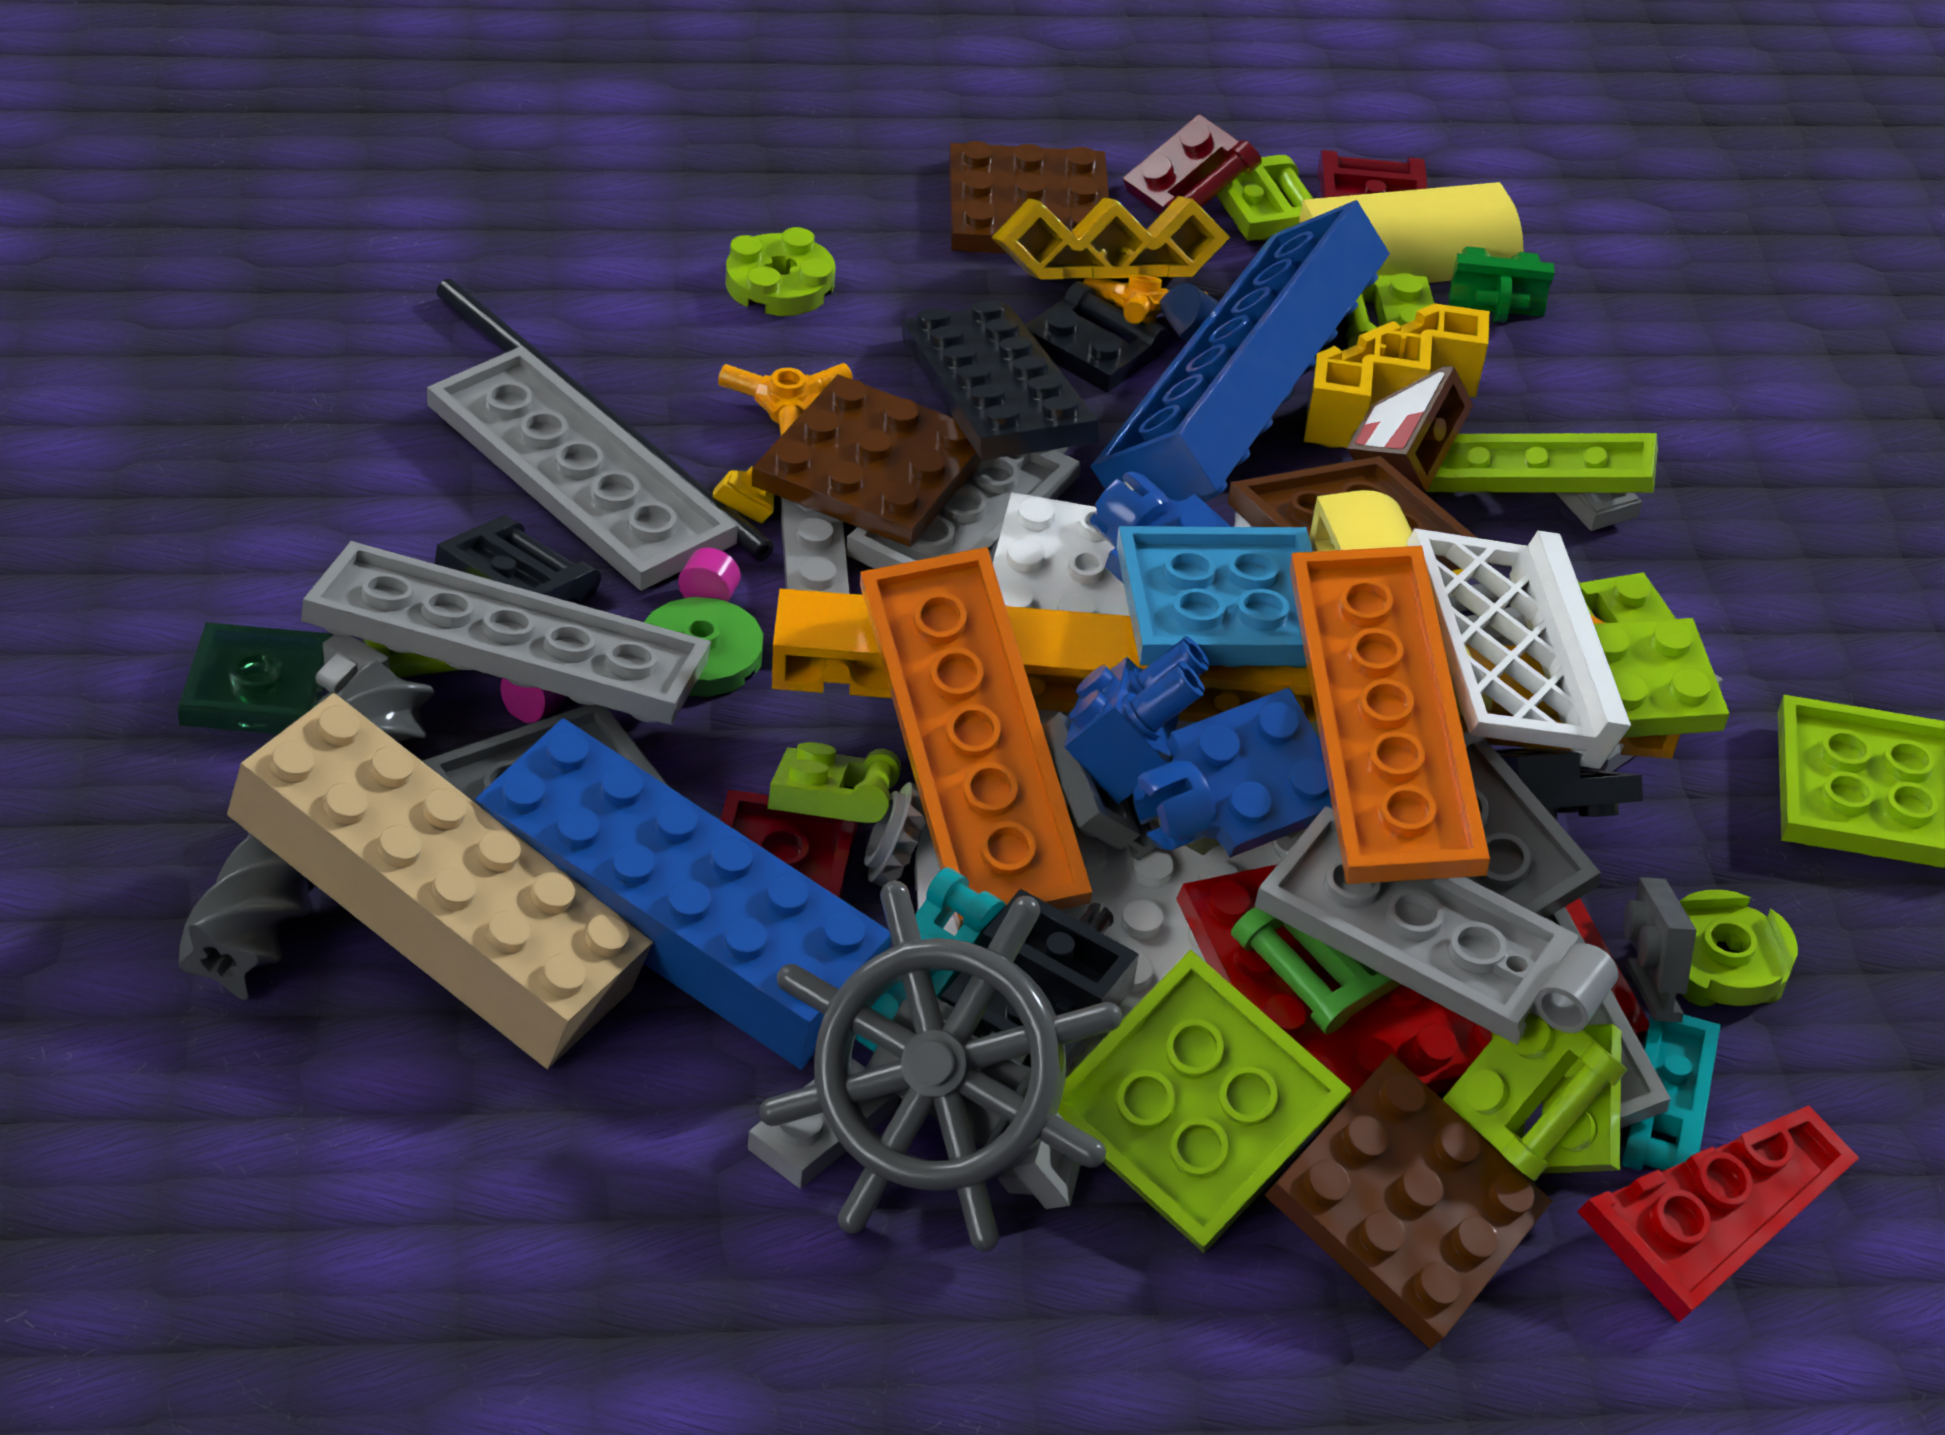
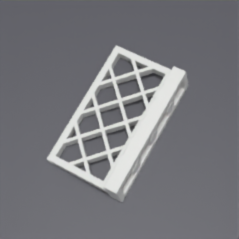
M1414 528L1407 540V545L1423 547L1449 672L1469 734L1472 736L1570 748L1572 752H1579L1581 767L1600 769L1631 724L1561 535L1538 530L1529 545L1525 546ZM1435 555L1445 556L1463 571L1456 575L1436 560ZM1487 563L1511 566L1512 571L1509 574L1511 581ZM1473 577L1500 599L1493 603L1469 585L1467 581ZM1452 596L1480 618L1473 623L1451 606L1449 598ZM1510 605L1522 614L1528 629L1503 609ZM1489 624L1517 646L1510 651L1482 629ZM1469 644L1495 664L1496 667L1491 672L1467 654L1465 646ZM1526 652L1538 661L1542 666L1545 677L1520 659V657ZM1504 672L1534 695L1529 700H1526L1500 680L1499 677ZM1485 693L1514 716L1487 713L1481 695ZM1541 701L1558 712L1561 723L1555 722L1537 708Z

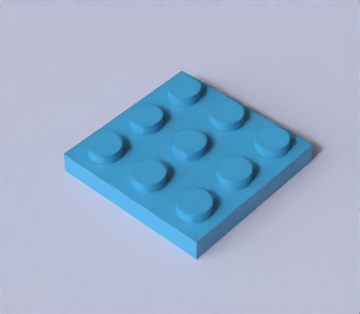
M1119 526L1116 548L1140 665H1150L1183 637L1188 636L1205 653L1209 666L1232 668L1242 666L1307 667L1290 576L1291 553L1313 552L1306 527Z

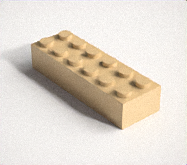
M332 693L240 764L227 812L231 819L547 1070L632 991L653 941L337 694Z

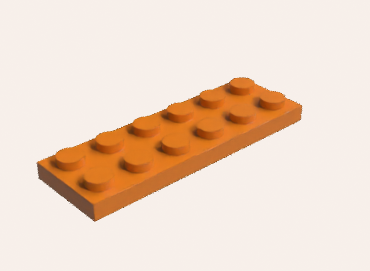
M1404 546L1291 553L1290 576L1346 884L1487 876L1490 856L1423 547Z
M988 547L861 571V591L940 870L946 867L954 869L968 879V887L978 894L984 891L990 892L1005 902L1006 905L1020 889L1059 910L1090 904L1093 891ZM954 912L953 916L958 931L963 925L964 917Z

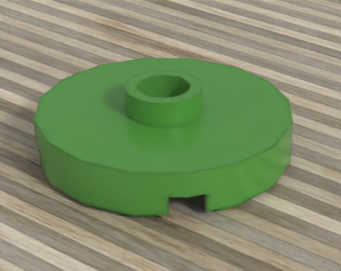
M690 597L670 601L652 611L644 621L647 624L711 641L708 663L689 696L710 697L733 692L745 685V677L752 674V672H754L755 676L761 667L763 632L756 619L738 605L718 598Z

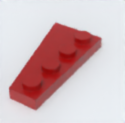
M1808 1105L1747 1131L1736 1140L1716 1149L1712 1146L1691 1155L1685 1162L1662 1172L1658 1169L1639 1177L1629 1186L1613 1193L1607 1191L1590 1198L1577 1212L1680 1323L1855 1163L1859 1157Z

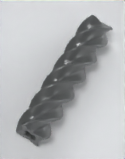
M372 660L360 669L344 688L340 698L399 744L406 741L423 740L427 737L421 720L420 707L434 695L435 692L431 686L402 680L381 662ZM248 832L247 838L235 848L225 861L217 877L216 884L205 892L189 915L180 941V969L185 973L212 978L239 999H248L246 986L247 972L259 966L276 964L282 961L283 954L278 941V924L290 918L305 917L313 913V905L308 893V879Z

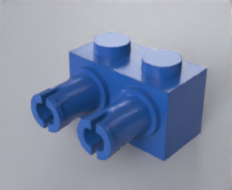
M1185 636L1145 669L1138 668L1127 656L1111 670L1106 665L1096 668L1077 687L1078 699L1076 706L1069 714L1071 724L1064 748L1117 804L1133 793V789L1138 784L1137 778L1141 773L1170 762L1171 752L1166 744L1171 732L1177 728L1179 713L1204 694V686L1199 676L1209 669V661L1205 653L1191 638Z

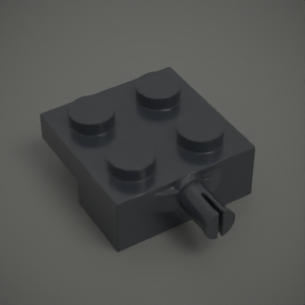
M1526 747L1495 749L1555 820L1558 819V813L1578 812V816L1582 817L1619 815L1618 803L1643 801L1642 775L1580 769L1579 752Z
M1020 889L982 932L981 947L988 948L1011 905L1018 897L1030 896L1039 903L1040 915L1013 963L1026 972L1041 988L1056 1016L1103 1002H1112L1119 1007L1134 987L1139 954L1103 934L1114 923V916L1107 907H1104L1100 912V903L1090 904L1087 911L1077 920ZM961 972L942 994L941 1001L955 1007L972 974ZM997 990L975 1033L984 1037L989 1035L991 1031L998 1033L1022 1026L1023 1024L1010 1002ZM1094 1036L1064 1044L1066 1071ZM1030 1054L1027 1055L1024 1060L1029 1064H1031Z

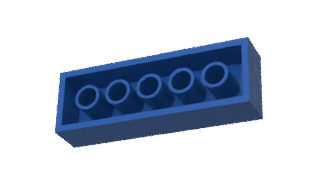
M564 718L556 723L475 798L477 805L653 941L644 965L800 1070L815 1055L818 1031L824 1014L783 991L778 986L777 973L780 968L786 964H796L840 989L845 981L863 964L890 948L891 936L888 929Z

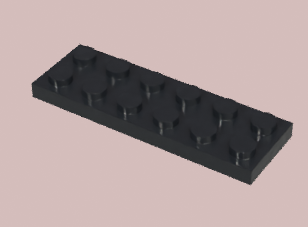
M987 300L973 304L970 310L950 312L943 308H930L918 312L917 317L901 319L904 343L981 460L1099 443L1097 418L1009 304Z

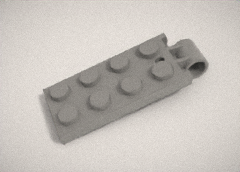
M1069 447L983 460L911 548L857 527L847 536L846 555L874 569L988 547L991 560H993L1011 492L1056 500L1080 477V463L1078 460L1063 454Z
M1327 806L1323 808L1261 884L1257 893L1256 908L1516 1045L1524 1036L1527 1026L1524 1020L1529 1013L1542 1017L1547 1024L1562 1032L1577 1033L1582 1031L1618 980L1617 966L1605 951L1591 944L1580 943L1579 935L1466 877L1346 884L1333 809Z

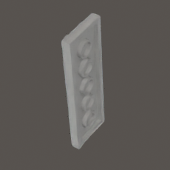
M523 346L427 387L428 406L640 591L681 572L691 555L698 549L715 548L723 551L737 544V524Z
M350 541L304 597L301 615L302 622L323 627L335 635H352L384 644L395 652L416 653L444 661L456 669L480 671L507 679L516 686L540 688L568 696L580 704H597L629 713L634 718L644 722H661L672 725L708 663L711 641L354 541Z

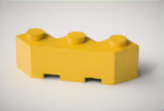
M1178 196L1147 230L1115 199L1104 197L1072 231L1041 201L1028 199L991 238L1029 276L1046 280L1064 278H1129L1130 275L1193 277L1230 236L1193 199Z
M1434 303L1417 310L1415 320L1400 326L1395 321H1392L1359 335L1357 345L1341 351L1336 346L1317 353L1307 404L1304 442L1321 444L1329 448H1347L1354 431L1360 426L1373 403L1443 366L1455 367L1469 397L1476 398L1489 342L1490 311Z

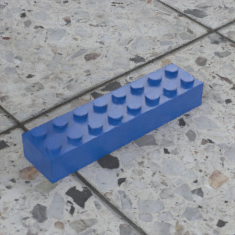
M1358 200L1271 235L1090 466L1105 490L1116 479L1123 483L1126 482L1121 477L1130 471L1144 474L1166 494L1167 498L1175 501L1185 500L1191 495L1196 494L1203 502H1208L1225 490L1227 487L1226 478L1235 467L1249 457L1251 452L1248 448L1257 436L1264 433L1273 424L1272 415L1280 405L1284 404L1294 395L1295 390L1293 386L1302 375L1315 366V356L1337 336L1336 327L1343 318L1347 317L1358 307L1356 300L1365 289L1377 281L1378 275L1376 273L1390 255Z

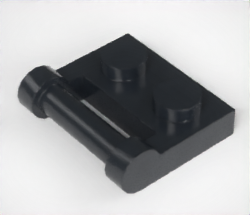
M1080 281L1075 282L1068 289L1064 299L1025 324L1056 365L1107 393L1157 358L1166 348L1170 337V331L1156 322L1152 321L1148 324L1143 321L1138 324L1127 322L1121 309L1098 298L1095 289ZM1087 316L1133 342L1130 344L1118 335L1106 331L1083 317Z
M507 515L500 516L437 544L434 563L436 565L565 601L571 599L581 603L588 601L596 593L601 582V574L598 570L584 562L573 563L525 534L524 526Z

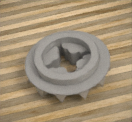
M910 782L906 783L900 792L894 791L891 793V802L887 814L880 821L875 822L867 844L864 864L869 867L868 880L882 887L886 883L896 881L901 877L905 865L910 863L911 855L915 846L919 843L918 838L926 823L917 785Z

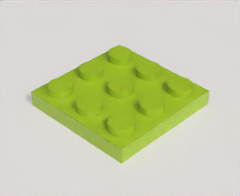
M1783 695L1778 710L1781 841L1945 868V721Z
M1190 949L1124 1017L1120 1026L1111 1031L1065 1078L1063 1095L1057 1112L1063 1120L1101 1141L1106 1149V1157L1103 1162L1202 1253H1205L1351 1098V1089Z

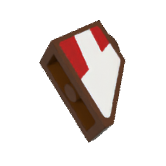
M1443 366L1373 403L1360 426L1354 431L1347 447L1353 461L1381 456L1422 492H1427L1473 407V403L1455 367Z

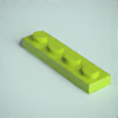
M1657 433L1458 434L1427 492L1654 493L1658 453Z

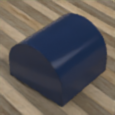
M1182 283L1173 287L1159 301L1161 303V312L1177 334L1186 341L1191 339L1219 303V301L1190 283Z

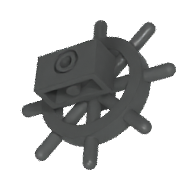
M890 881L881 889L880 898L893 948L876 955L863 964L845 981L840 989L796 964H786L778 971V986L783 991L823 1013L824 1017L818 1031L815 1046V1085L765 1099L759 1107V1116L766 1125L778 1126L823 1113L829 1127L841 1145L865 1167L838 1215L839 1226L844 1232L856 1234L865 1228L890 1182L919 1190H957L972 1246L978 1251L989 1252L997 1246L999 1232L986 1186L987 1182L1002 1176L1021 1163L1041 1141L1088 1168L1097 1167L1104 1161L1106 1149L1101 1141L1056 1116L1062 1099L1066 1077L1064 1044L1117 1029L1122 1022V1011L1115 1003L1103 1002L1056 1016L1041 988L1026 972L1013 963L1040 915L1039 903L1033 897L1021 896L1013 902L988 948L954 939L935 938L922 940L908 888L900 881ZM949 970L972 974L955 1007L937 999L930 971ZM903 982L907 999L903 1000L892 1020L871 1008L887 990L897 983ZM998 990L1013 1006L1023 1025L998 1033L991 1031L989 1035L979 1038L973 1035ZM856 1034H859L876 1044L877 1048L864 1071L851 1074L852 1049ZM1029 1054L1031 1056V1067L1023 1063ZM894 1093L903 1100L881 1137L869 1124L858 1103ZM928 1114L939 1120L949 1160L934 1161L907 1154ZM975 1141L984 1146V1148L977 1151Z

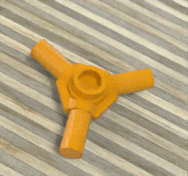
M1130 275L1128 283L1107 278H1085L1083 281L1084 284L1095 289L1098 298L1122 307L1125 320L1131 324H1138L1141 321L1146 324L1152 321L1156 322L1157 315L1162 313L1159 301L1169 291L1166 288H1161V279L1148 275Z
M845 363L810 376L808 374L804 375L795 368H780L774 371L771 376H761L725 364L719 373L718 385L754 397V400L769 413L770 418L780 425V434L782 436L837 374L849 379H853L850 368Z

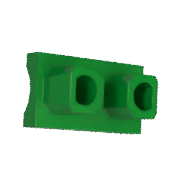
M1466 246L1462 250V254L1457 253L1448 293V305L1492 311L1493 322L1506 323L1509 313L1544 317L1549 289L1555 274L1554 263L1541 262L1538 254L1519 252L1512 256L1511 259L1490 257L1485 248Z

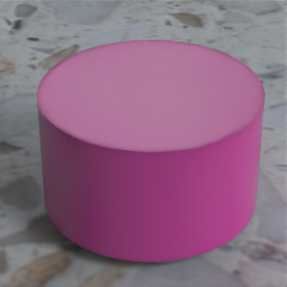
M701 548L696 550L689 558L679 575L678 586L684 598H718L729 602L740 582L741 573L734 559L725 552L715 548Z
M504 678L501 680L500 692L506 709L511 715L525 723H535L558 711L564 704L565 695L536 687L516 686Z

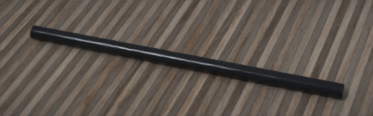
M445 279L438 285L436 290L437 296L504 352L507 353L520 346L526 348L737 524V544L757 561H763L770 556L774 548L771 540L732 508L712 498L713 493L455 281Z

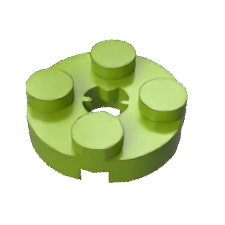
M792 227L786 229L783 233H769L757 236L741 235L734 238L730 243V254L726 260L725 284L733 299L746 307L749 306L750 299L756 303L765 304L766 314L776 316L804 314L824 304V294L828 291L832 294L835 287V261L823 246L814 242V234L805 228Z
M1703 890L1684 897L1679 902L1696 928V936L1687 993L1682 994L1683 997L1698 1006H1711L1716 1002L1732 1006H1749L1760 1003H1773L1779 1000L1798 955L1797 941L1789 924L1771 908L1766 917L1760 911L1748 907L1751 897L1738 892ZM1717 942H1726L1730 950L1740 953L1727 952L1719 948Z

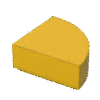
M753 466L747 471H729L714 488L712 498L762 525L773 513L774 494L752 486Z

